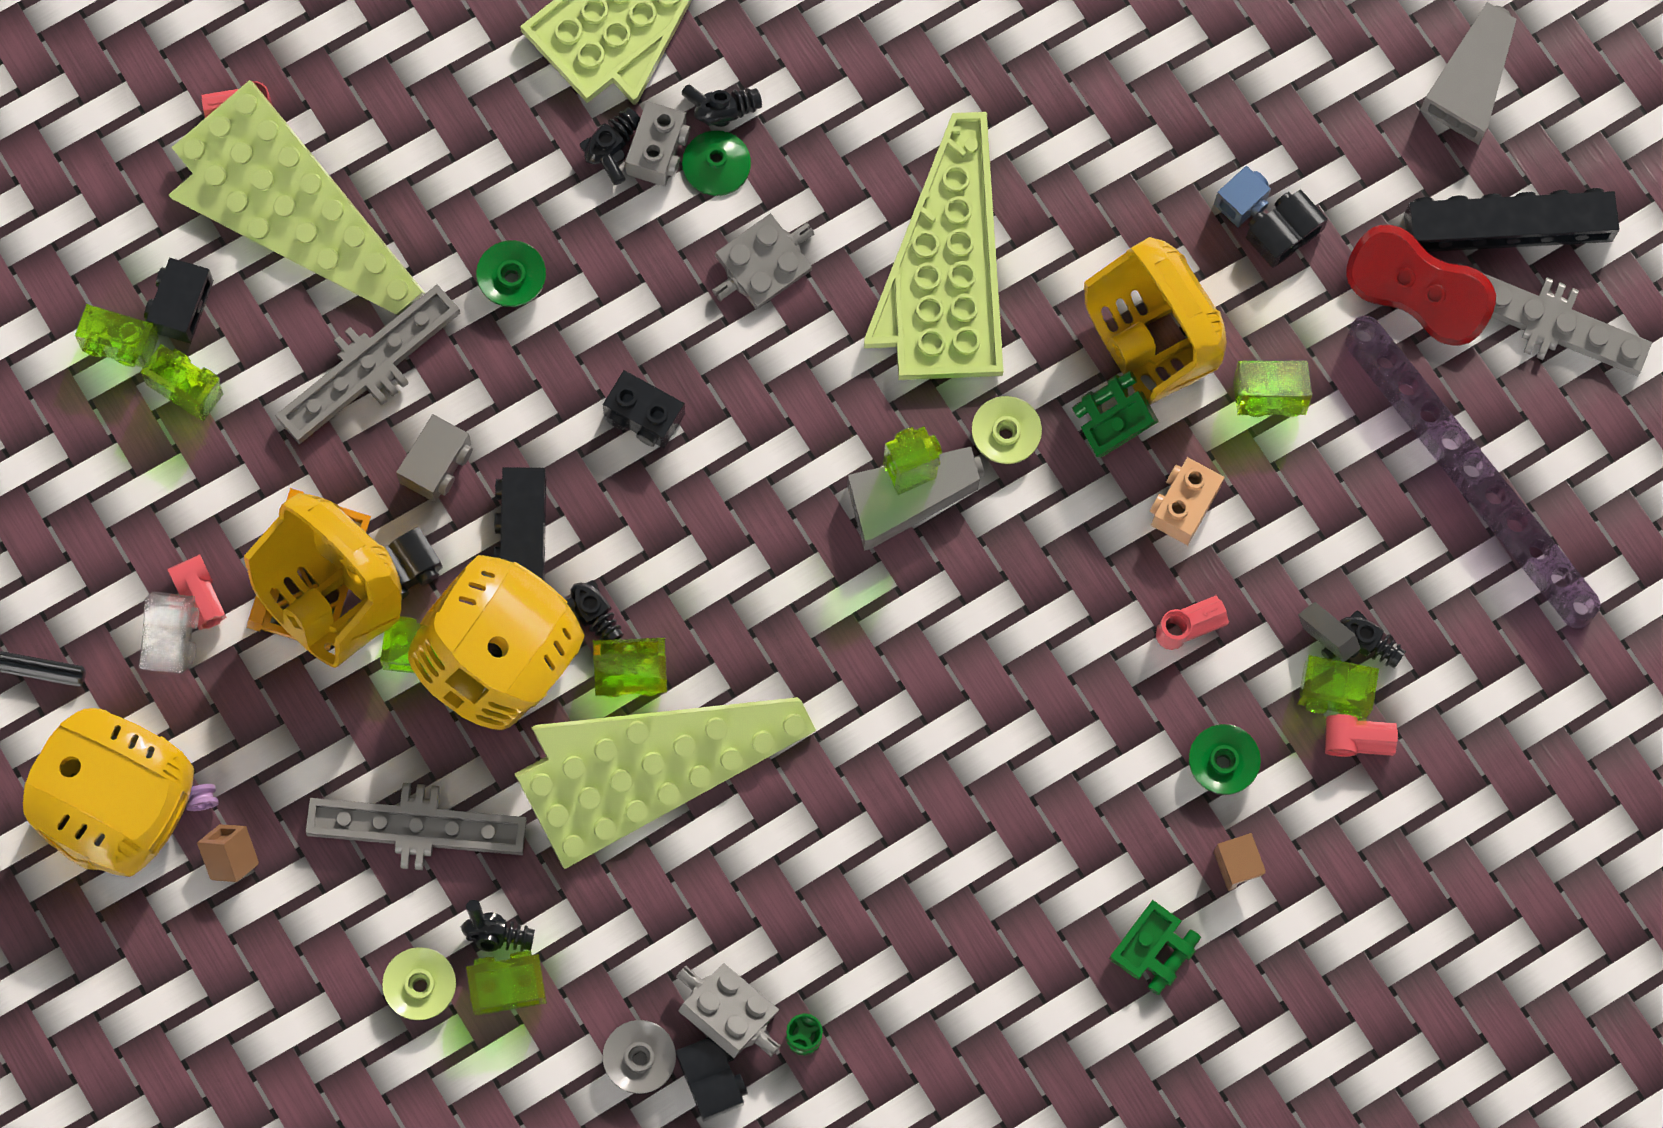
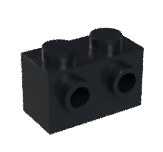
M169 257L166 268L161 267L156 279L158 290L155 298L148 300L144 312V318L152 333L191 344L214 282L208 268Z
M623 370L602 404L603 414L606 416V421L620 430H624L626 427L637 433L636 437L651 447L657 444L665 448L685 415L684 402Z

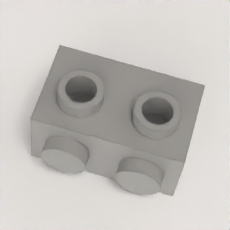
M646 101L625 161L626 175L666 186L668 177H674L679 166L680 157L676 156L680 145H686L691 127L686 125L685 112Z
M432 414L396 472L399 483L436 503L441 494L445 496L451 489L455 477L452 475L458 465L464 466L471 456L473 448L470 447L469 433Z

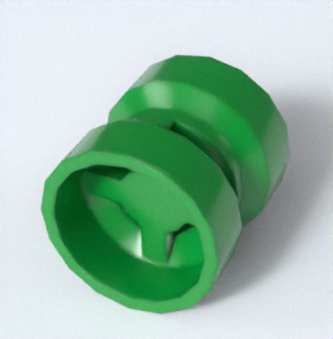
M805 1013L796 1015L790 1020L786 1030V1041L791 1051L805 1056L818 1050L823 1034L820 1021L813 1015Z

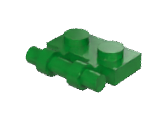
M1128 371L1122 376L1115 375L1107 380L1108 385L1095 393L1092 391L1082 396L1081 402L1072 407L1073 412L1078 418L1089 413L1092 419L1081 426V429L1096 457L1102 458L1159 422L1142 391H1137L1129 396L1127 388L1137 383V378L1132 371ZM1115 397L1118 404L1103 412L1102 404Z
M1152 899L1109 959L1137 980L1141 978L1146 969L1150 971L1155 977L1147 987L1154 994L1160 995L1166 985L1171 986L1177 978L1175 973L1185 960L1189 961L1195 954L1196 950L1194 947L1200 941L1201 936L1191 929L1183 939L1176 935L1174 932L1182 921ZM1167 944L1174 951L1163 965L1155 957L1164 945Z

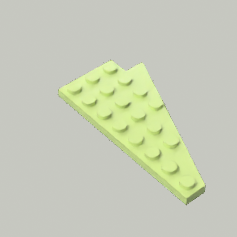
M553 0L522 24L520 28L526 38L586 103L590 102L614 83L630 102L635 105L643 94L692 0Z
M798 697L540 724L531 728L546 757L518 771L514 775L562 867L566 869L812 734L816 729L802 701Z

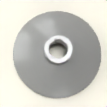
M645 1020L629 1021L617 1027L609 1035L603 1049V1065L609 1079L620 1089L635 1094L649 1093L664 1085L672 1075L676 1064V1050L671 1037L661 1026ZM635 1054H645L647 1057L646 1062L643 1065H636L633 1062Z

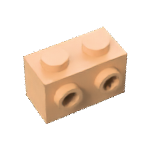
M1188 457L1182 467L1176 464L1166 483L1171 485L1166 496L1159 493L1150 509V512L1154 514L1151 526L1188 546L1220 490L1225 477Z

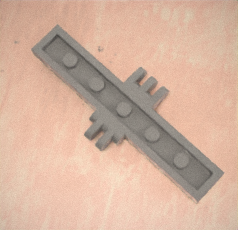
M1484 274L1491 281L1496 293V305L1492 317L1525 330L1522 338L1527 339L1528 342L1524 353L1530 355L1535 343L1539 344L1541 347L1536 358L1543 360L1548 348L1554 351L1557 344L1637 377L1641 373L1652 342L1572 310L1579 290L1572 288L1567 299L1562 297L1566 285L1559 282L1555 294L1549 292L1553 279L1546 277L1538 296Z
M437 284L371 338L366 333L358 336L349 327L344 332L352 341L351 344L348 345L340 336L334 339L335 344L341 350L337 354L341 362L275 415L277 420L297 443L301 444L366 390L369 391L380 405H383L387 402V399L380 391L381 388L384 387L392 397L398 393L396 387L390 382L392 379H395L403 388L409 384L408 380L396 366L461 314L460 309Z
M403 783L400 806L310 798L306 835L395 844V853L401 854V868L408 869L410 855H416L415 870H423L424 857L432 856L433 847L523 855L527 819L526 817L437 809L439 786L432 785L430 799H424L425 785L417 784L416 798H411V783Z

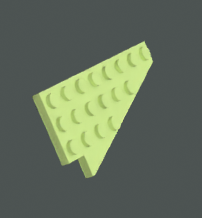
M249 80L171 147L192 172L190 177L169 194L171 199L396 315H400L425 294L254 82Z
M987 112L952 113L864 338V348L897 347L898 380L1003 376Z

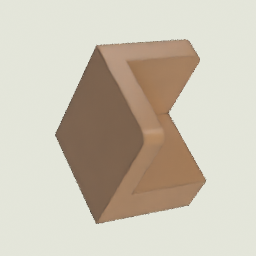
M219 824L197 842L211 880L238 882L259 863L246 826Z
M1252 833L1219 843L1213 851L1228 891L1236 889L1239 883L1265 874V868Z

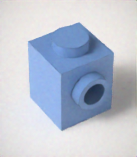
M1246 165L1217 192L1213 205L1233 224L1239 227L1251 215L1255 217L1269 205L1267 199L1271 188L1261 173L1258 171L1253 172Z

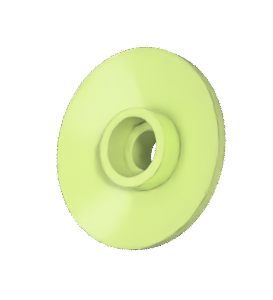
M1001 396L987 401L978 409L972 422V438L977 449L986 458L1001 464L1018 463L1031 456L1037 449L1042 435L1041 421L1034 408L1024 400L1012 396ZM1003 429H1008L1011 431L1012 437L1004 439L1000 436L999 432Z
M424 947L411 948L399 953L388 964L383 976V993L389 1006L400 1016L410 1020H427L439 1015L449 1006L456 990V977L449 961L439 952ZM424 980L427 983L426 990L416 992L414 990L415 982Z

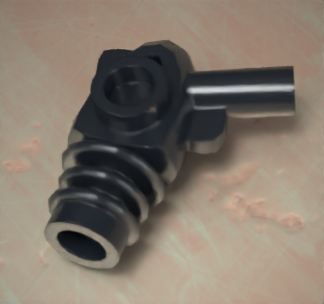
M688 84L682 90V96L697 106L694 111L695 118L708 126L724 127L730 121L737 120L738 117L742 118L744 114L754 113L756 109L762 108V99L757 88H746L745 92L744 90L739 92L733 90L731 94L724 90H716L703 95L692 85Z
M629 107L624 111H620L619 116H615L614 120L609 119L608 124H602L591 137L580 143V148L584 152L586 162L593 165L601 163L615 186L621 184L626 179L618 163L625 158V154L622 151L626 145L625 141L630 140L629 135H633V130H637L640 121L638 114Z
M595 580L586 583H574L570 589V598L565 600L577 620H580L585 627L590 626L589 631L595 632L597 637L600 636L599 641L603 642L606 647L618 642L624 634L620 630L621 626L616 625L617 620L613 619L615 614L613 612L609 613L612 608L601 595Z
M1358 610L1351 617H1345L1340 620L1344 626L1356 635L1361 648L1351 656L1352 658H1355L1358 653L1367 657L1375 651L1372 660L1381 655L1379 662H1382L1385 658L1387 659L1385 666L1389 665L1395 669L1406 653L1401 648V644H1398L1396 648L1393 647L1395 640H1392L1390 644L1387 643L1390 638L1389 634L1382 640L1384 630L1380 626L1368 621ZM1326 647L1321 650V654L1328 662L1337 657Z
M470 900L466 904V910L470 919L466 920L460 927L466 939L477 943L479 949L493 952L501 949L503 943L507 942L506 951L509 950L510 943L514 944L513 950L517 949V945H521V952L524 950L531 951L535 929H530L526 925L524 931H521V925L518 924L515 930L513 929L514 921H511L510 927L507 928V922L501 915L493 912L483 914L479 901Z

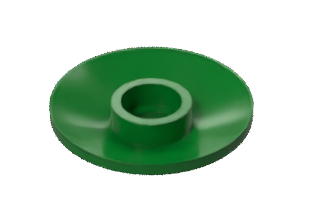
M720 130L704 132L695 137L686 147L682 160L683 172L690 185L699 192L712 196L727 195L739 189L747 180L751 169L750 153L743 141L729 132ZM714 154H719L723 157L722 161L718 163L713 162L710 158Z
M507 240L494 244L483 253L477 265L476 277L480 290L490 301L504 307H517L529 303L541 292L546 280V268L543 258L535 248L521 241ZM509 274H516L518 279L511 283L506 280V277Z
M1219 724L1203 730L1195 738L1190 748L1189 766L1193 777L1203 788L1215 794L1231 795L1243 791L1252 784L1260 769V751L1255 740L1245 730L1234 725ZM1219 757L1227 758L1230 763L1229 767H1219L1217 759Z

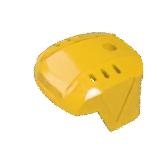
M1151 237L1141 241L1084 282L1085 305L1098 334L1123 374L1128 371L1134 373L1137 383L1132 385V388L1135 392L1142 391L1150 405L1213 373L1222 364L1227 339L1221 313L1216 309L1187 264L1185 256L1165 241ZM1132 291H1138L1148 311L1146 315H1140L1131 297ZM1120 298L1123 299L1132 316L1133 322L1130 324L1124 322L1118 311L1116 301ZM1103 307H1108L1118 326L1117 331L1112 332L1107 327L1101 313ZM1172 312L1188 338L1155 355L1156 345L1146 325ZM1178 359L1184 367L1177 372L1170 361ZM1163 367L1171 377L1163 381L1155 371L1156 368ZM1143 375H1148L1157 386L1152 392L1143 384L1141 380Z
M298 493L284 502L279 509V517L244 555L251 586L264 607L306 650L330 667L336 668L376 636L391 628L400 619L401 583L388 551L349 518L339 505L327 499ZM299 567H303L318 585L316 589H310L303 582L297 572ZM286 577L290 578L303 595L298 599L290 593L284 584ZM344 584L362 601L334 622L331 606L325 596ZM272 588H276L289 603V606L284 610L270 593ZM327 645L335 646V655L328 652L325 647Z
M478 555L451 582L425 614L420 623L421 626L410 644L408 660L414 673L426 689L461 717L483 727L504 730L515 724L530 708L535 707L547 695V691L555 684L572 659L578 654L585 635L567 601L541 578L516 562L513 563L501 558ZM470 586L477 587V588H481V589H483V591L478 590V589H475V588H472V587H470ZM459 599H460V600H464V601L471 602V603H473L474 605H470V604H467V603H464V602H460ZM488 643H494L501 648V658L494 657L489 653ZM544 658H546V660L548 661V663H549V665L551 666L552 670L549 668V666H548V664L546 663V661H545Z
M97 708L83 709L60 723L31 767L24 785L23 812L29 824L40 836L77 865L85 869L102 870L114 875L131 877L143 869L159 853L175 830L189 800L193 785L194 768L184 753L162 736L159 737L145 728L113 715L106 710ZM113 735L117 736L115 740L111 739ZM131 742L136 744L133 749H129ZM149 750L154 752L151 758H146ZM66 816H70L68 822L63 827V829L58 830V827L60 826ZM84 825H87L86 831L81 836V838L77 840V834ZM101 835H105L101 844L96 846L95 842Z

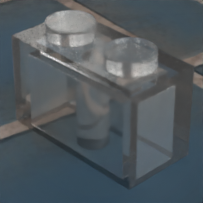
M152 591L145 598L139 669L182 674L189 667V663H194L196 643L191 642L192 629H197L199 622V608L194 607L195 596Z

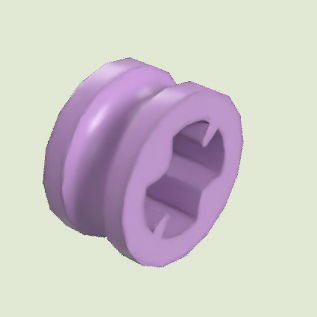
M203 784L193 786L186 809L188 811H201L217 806L219 804L218 799L213 797V793L216 791L215 785Z

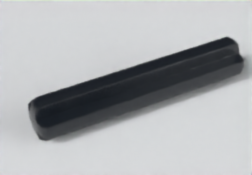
M0 651V672L73 686H82L85 680L86 670L83 666Z

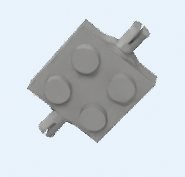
M770 213L715 252V257L724 267L728 279L716 288H713V294L721 302L725 297L737 290L747 297L756 310L812 270V266L801 253L799 245L815 235L813 229H809L810 225L805 223L790 234L780 226Z
M725 963L711 976L703 979L691 971L688 966L682 968L676 978L692 990L690 997L678 1010L683 1016L733 1058L744 1048L752 1046L754 1043L770 1057L778 1051L781 1045L764 1032L768 1023L779 1011L775 1005Z

